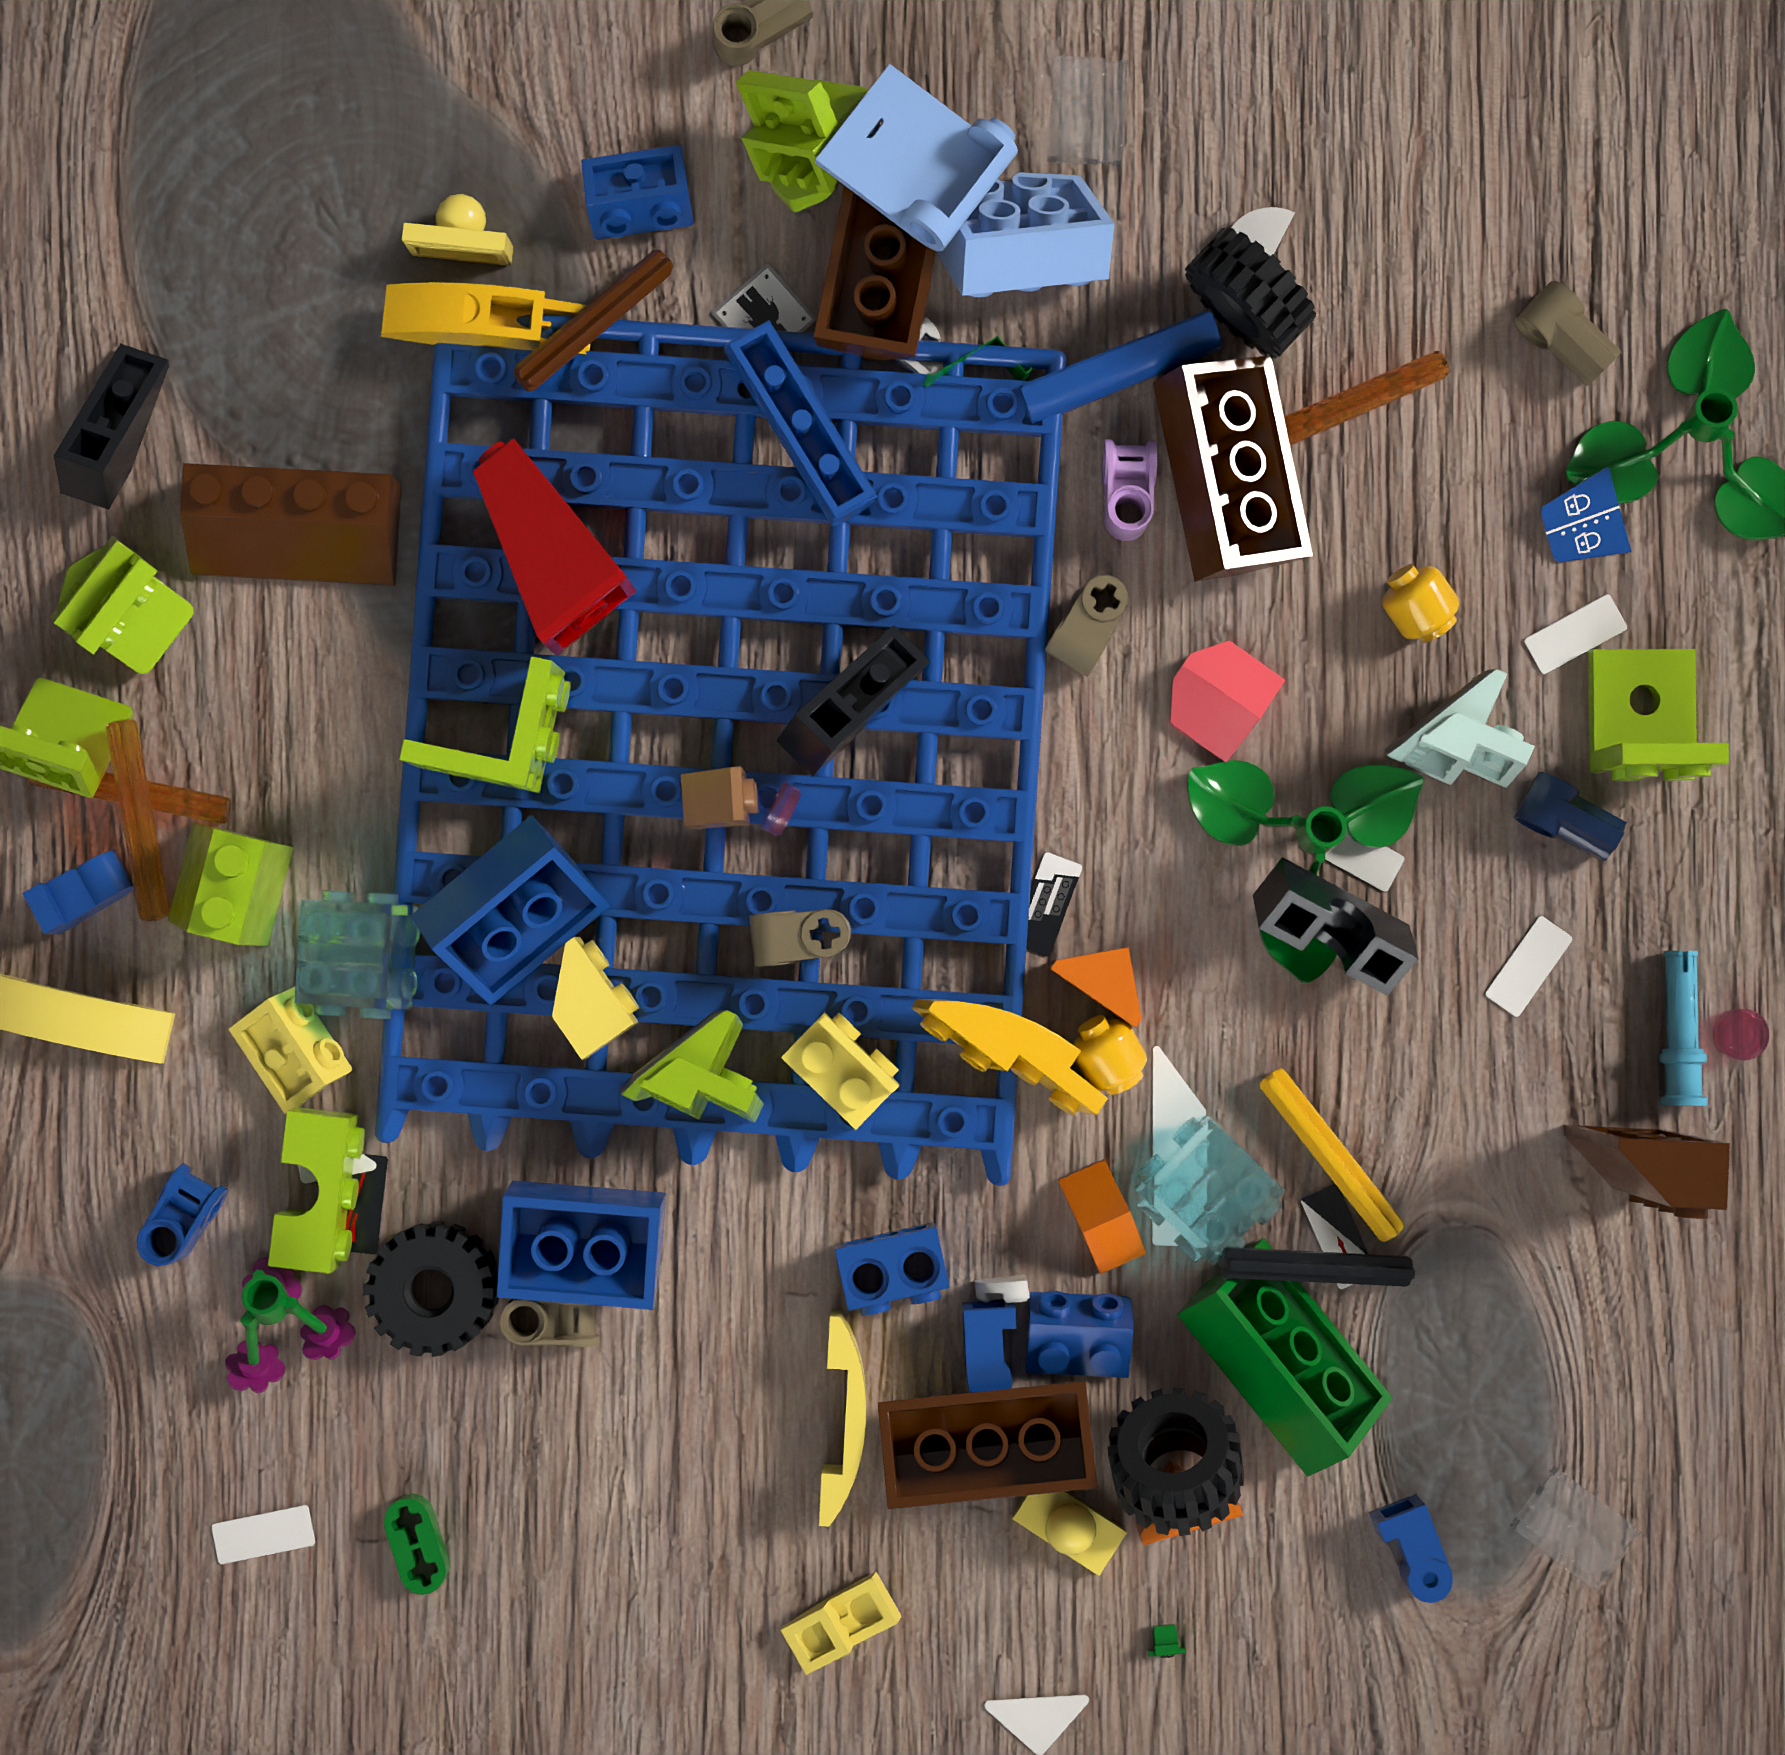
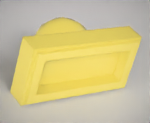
M464 194L447 197L440 203L436 212V226L414 223L403 224L402 241L413 256L506 266L512 264L513 245L506 233L483 231L486 225L485 211L482 205L473 197Z
M1070 1492L1024 1496L1012 1515L1014 1521L1048 1542L1056 1551L1069 1556L1098 1576H1100L1127 1534L1125 1528Z

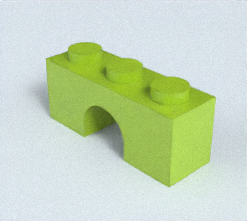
M302 1107L287 1111L281 1163L296 1164L310 1170L318 1182L319 1195L315 1205L310 1210L284 1209L274 1214L268 1266L330 1274L341 1267V1261L348 1260L352 1246V1231L345 1230L347 1211L354 1210L359 1189L358 1179H352L354 1158H361L365 1142V1129L358 1127L359 1114Z

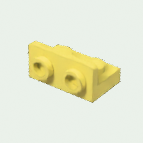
M296 986L268 998L228 1029L284 1114H287L288 1110L301 1106L329 1084L343 1078L352 1071V1067L345 1058L342 1048L333 1040L317 1016L313 1004Z
M824 1012L781 1058L857 1130L880 1104L899 1087V1083L893 1078L899 1069L877 1048L869 1055L859 1046L855 1040L861 1033L842 1014L838 1012L831 1019Z

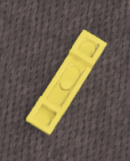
M0 974V1030L86 1050L160 1064L164 1063L175 1013L127 1002H116Z
M831 1310L827 1369L848 1370L843 1465L823 1464L819 1526L829 1527L839 1514L855 1481L864 1446L867 1415V1394L862 1359L854 1334L841 1310Z

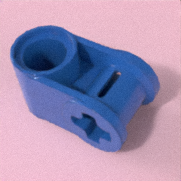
M182 1163L168 1179L161 1191L156 1206L139 1231L137 1250L140 1256L147 1263L155 1266L168 1265L185 1259L193 1251L205 1228L217 1215L229 1190L222 1185L217 1188L211 1186L191 1174V1167ZM162 1227L172 1230L177 1239L176 1248L171 1255L163 1253L156 1244V1236Z

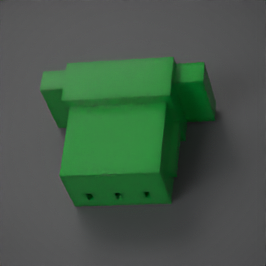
M1175 1624L1153 1625L1154 1649L1147 1650L1149 1657L1172 1658L1174 1655L1186 1653L1184 1646L1179 1647Z

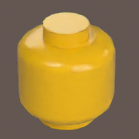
M1408 564L1388 578L1387 583L1390 588L1383 596L1382 607L1401 635L1406 639H1421L1423 643L1430 642L1446 633L1457 622L1455 614L1459 608V598L1436 567L1425 566L1416 569L1413 564Z
M1098 1015L1087 1020L1078 1028L1080 1036L1074 1041L1073 1046L1081 1050L1074 1062L1083 1078L1098 1091H1106L1109 1095H1115L1130 1089L1142 1079V1070L1146 1065L1147 1056L1129 1023L1119 1018L1107 1020L1104 1015Z

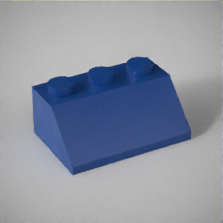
M530 815L416 910L411 917L431 950L491 1006L609 908L610 905L561 845Z
M513 1180L504 1193L502 1201L497 1298L653 1310L663 1245L666 1193Z

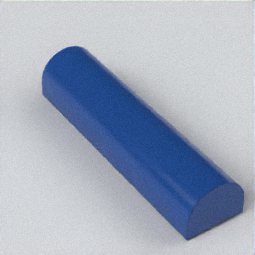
M1204 311L1022 384L1019 392L1032 425L1042 422V419L1059 413L1064 414L1182 365L1221 351V338L1212 311Z
M768 320L726 343L724 346L726 355L832 526L840 525L873 504L878 497L771 322Z

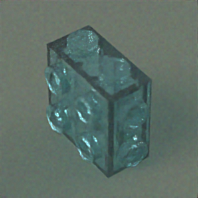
M322 890L321 901L301 900L294 1003L315 1004L314 1014L346 1016V1007H360L361 1018L391 1019L392 1009H412V999L417 989V975L414 971L415 949L420 938V930L411 915L418 910V906L398 905V894L367 893L366 903L353 902V892Z
M1204 1115L1199 1122L1194 1117H1191L1177 1130L1172 1137L1177 1144L1164 1158L1155 1154L1143 1165L1136 1174L1141 1181L1134 1189L1143 1197L1137 1206L1158 1227L1167 1220L1180 1233L1174 1242L1195 1263L1204 1256L1214 1266L1224 1248H1243L1247 1241L1243 1237L1244 1233L1256 1221L1260 1225H1264L1278 1212L1283 1204L1278 1198L1286 1190L1212 1118Z

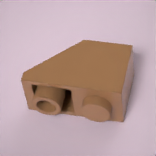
M741 766L681 774L685 828L702 829L750 825L749 814L759 813L757 782H754V778L747 779V774Z

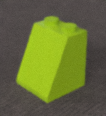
M193 822L167 921L188 933L236 945L268 946L294 847Z

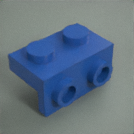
M1060 1291L1029 1293V1323L1025 1358L1026 1373L1129 1378L1134 1333L1132 1300L1130 1297L1107 1293L1099 1295L1069 1294Z

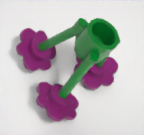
M268 1257L257 1260L253 1267V1274L247 1275L242 1281L243 1291L241 1298L247 1311L242 1315L240 1321L245 1327L246 1340L238 1345L237 1353L230 1354L225 1359L226 1369L230 1371L227 1377L228 1384L237 1391H243L250 1387L253 1392L262 1393L268 1388V1382H277L285 1374L284 1363L278 1359V1348L273 1344H267L262 1347L258 1341L257 1326L259 1324H276L284 1319L287 1314L296 1316L305 1323L301 1327L300 1336L305 1340L302 1348L303 1354L310 1360H318L323 1356L329 1360L337 1358L340 1355L341 1347L349 1345L354 1340L356 1334L355 1327L348 1322L350 1314L345 1308L339 1307L334 1310L328 1305H321L310 1313L301 1306L298 1299L302 1294V1285L297 1279L293 1278L295 1270L268 1266Z

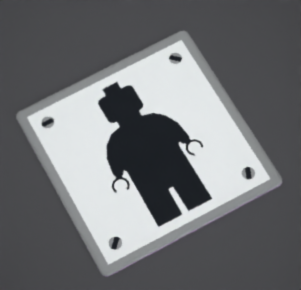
M769 264L763 266L712 311V315L723 327L754 329L769 320L777 331L804 332L817 320Z

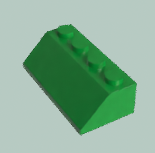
M1264 1238L1249 1247L1272 1249ZM1219 1272L1201 1286L1177 1314L1307 1477L1349 1458L1393 1399L1298 1281L1225 1278Z

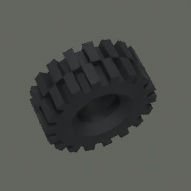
M1223 228L1185 268L1186 279L1192 283L1190 287L1193 292L1201 296L1200 302L1204 307L1211 309L1214 313L1213 317L1229 327V331L1236 338L1238 336L1241 337L1245 345L1251 349L1256 347L1259 353L1264 356L1269 354L1271 358L1280 357L1316 317V312L1313 311L1315 306L1311 300L1306 298L1308 293L1304 287L1297 285L1294 281L1296 277L1290 270H1285L1279 264L1281 261L1276 256L1267 254L1264 246L1256 240L1252 243L1248 235L1242 232L1237 234L1233 228H1227L1226 230Z
M442 1221L412 1226L383 1244L376 1252L378 1254L376 1259L370 1262L366 1273L370 1274L369 1281L363 1285V1296L369 1295L370 1304L365 1306L368 1318L374 1315L378 1322L374 1329L380 1336L385 1333L393 1339L390 1345L400 1350L404 1346L411 1349L410 1355L420 1357L424 1353H432V1357L441 1356L447 1351H456L465 1346L481 1332L493 1317V1309L499 1302V1298H497L498 1271L494 1270L492 1264L496 1259L491 1250L486 1252L480 1245L483 1242L476 1234L470 1236L464 1232L465 1227L457 1224L447 1226ZM436 1269L443 1272L450 1280L451 1296L443 1307L428 1309L418 1304L412 1293V1284L417 1274L421 1271Z

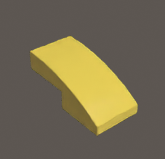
M874 1572L802 1613L781 1628V1632L804 1673L808 1675L849 1654L854 1645L896 1625L901 1618V1614L877 1572Z

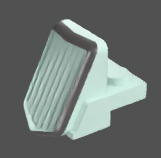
M1489 669L1472 678V681L1403 736L1386 747L1385 753L1388 757L1405 762L1404 765L1449 785H1452L1464 769L1507 788L1527 765L1535 746L1524 742V736L1510 727L1495 725L1492 728L1486 725L1507 676V673L1501 670Z

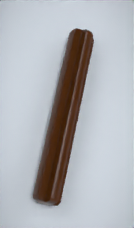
M661 250L650 252L515 366L513 373L516 381L527 391L536 390L667 279L674 267L671 260Z

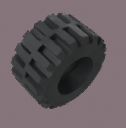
M1173 1388V1394L1163 1395L1162 1389L1152 1391V1398L1147 1401L1140 1396L1131 1402L1133 1409L1131 1412L1121 1411L1117 1416L1118 1427H1111L1109 1433L1108 1459L1118 1499H1121L1122 1508L1129 1516L1135 1514L1137 1523L1147 1529L1153 1523L1155 1524L1156 1532L1163 1535H1168L1170 1529H1178L1179 1536L1191 1535L1190 1528L1199 1526L1202 1532L1212 1528L1211 1519L1216 1517L1223 1521L1230 1514L1228 1503L1237 1505L1241 1497L1240 1486H1244L1245 1475L1239 1433L1236 1431V1424L1232 1416L1225 1415L1224 1406L1216 1400L1207 1404L1206 1394L1196 1390L1192 1396H1188L1185 1394V1388ZM1176 1450L1194 1452L1202 1457L1190 1469L1177 1473L1162 1472L1151 1467V1464L1158 1457Z

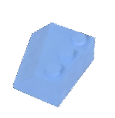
M1018 172L1013 176L1012 181H1000L997 179L943 251H937V255L962 296L987 297L993 292L1009 290L1033 292L1041 287L1062 284L1083 286L1090 281L1109 279L1114 222L1080 175Z

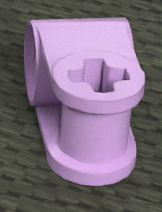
M1111 439L1104 440L1102 456V484L1104 485L1103 519L1109 534L1118 540L1131 541L1137 539L1145 532L1152 518L1157 472L1156 441L1148 440L1146 445H1115ZM1122 503L1133 504L1140 510L1142 519L1134 524L1124 523L1117 517L1115 508Z

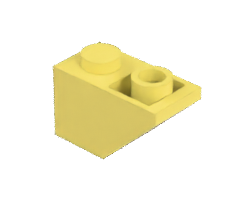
M573 937L565 943L552 1017L581 1060H583L639 1023L633 1015V1012L638 1010L639 1006L622 983L614 987L603 970L609 966V963L595 942L591 940L584 944L580 937Z

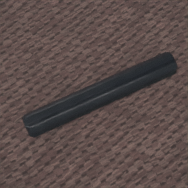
M1226 1247L1223 1249L1222 1254L1219 1255L1218 1260L1221 1275L1225 1278L1407 1287L1415 1277L1413 1262L1408 1256Z

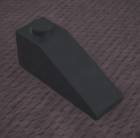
M120 343L53 455L61 494L108 510L110 509L132 470L169 368L168 359Z
M893 625L793 716L776 741L814 777L929 664L930 660Z

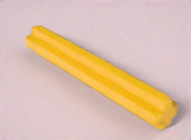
M1278 1068L1266 1075L1259 1083L1260 1089L1380 1241L1385 1242L1398 1235L1404 1228L1403 1220L1287 1072L1282 1068Z

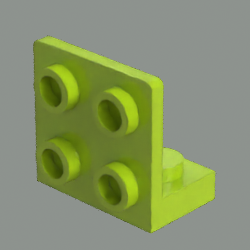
M38 678L29 692L14 724L10 728L0 726V769L92 799L133 717V711L128 705L45 678Z

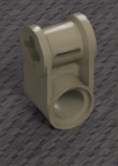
M1099 575L1091 579L1084 587L1071 611L1067 612L1045 648L1046 653L1088 677L1111 640L1109 636L1126 609L1128 592L1125 585L1118 578L1110 575ZM1106 588L1114 592L1112 602L1117 605V608L1114 610L1107 607L1102 613L1097 612L1094 609L1096 599L1090 594L1092 592L1102 594Z
M822 909L804 912L790 910L749 915L754 967L791 964L806 959L830 957L846 948L851 939L849 921L842 913L836 910ZM822 918H828L831 927H839L840 936L832 939L831 948L825 947L823 939H814L813 930L821 927Z
M511 1299L501 1313V1332L513 1344L522 1346L555 1345L559 1347H591L601 1344V1336L595 1333V1305ZM520 1306L534 1309L539 1317L538 1327L532 1331H522L517 1328L512 1320L513 1310ZM576 1308L579 1310V1329L576 1328Z

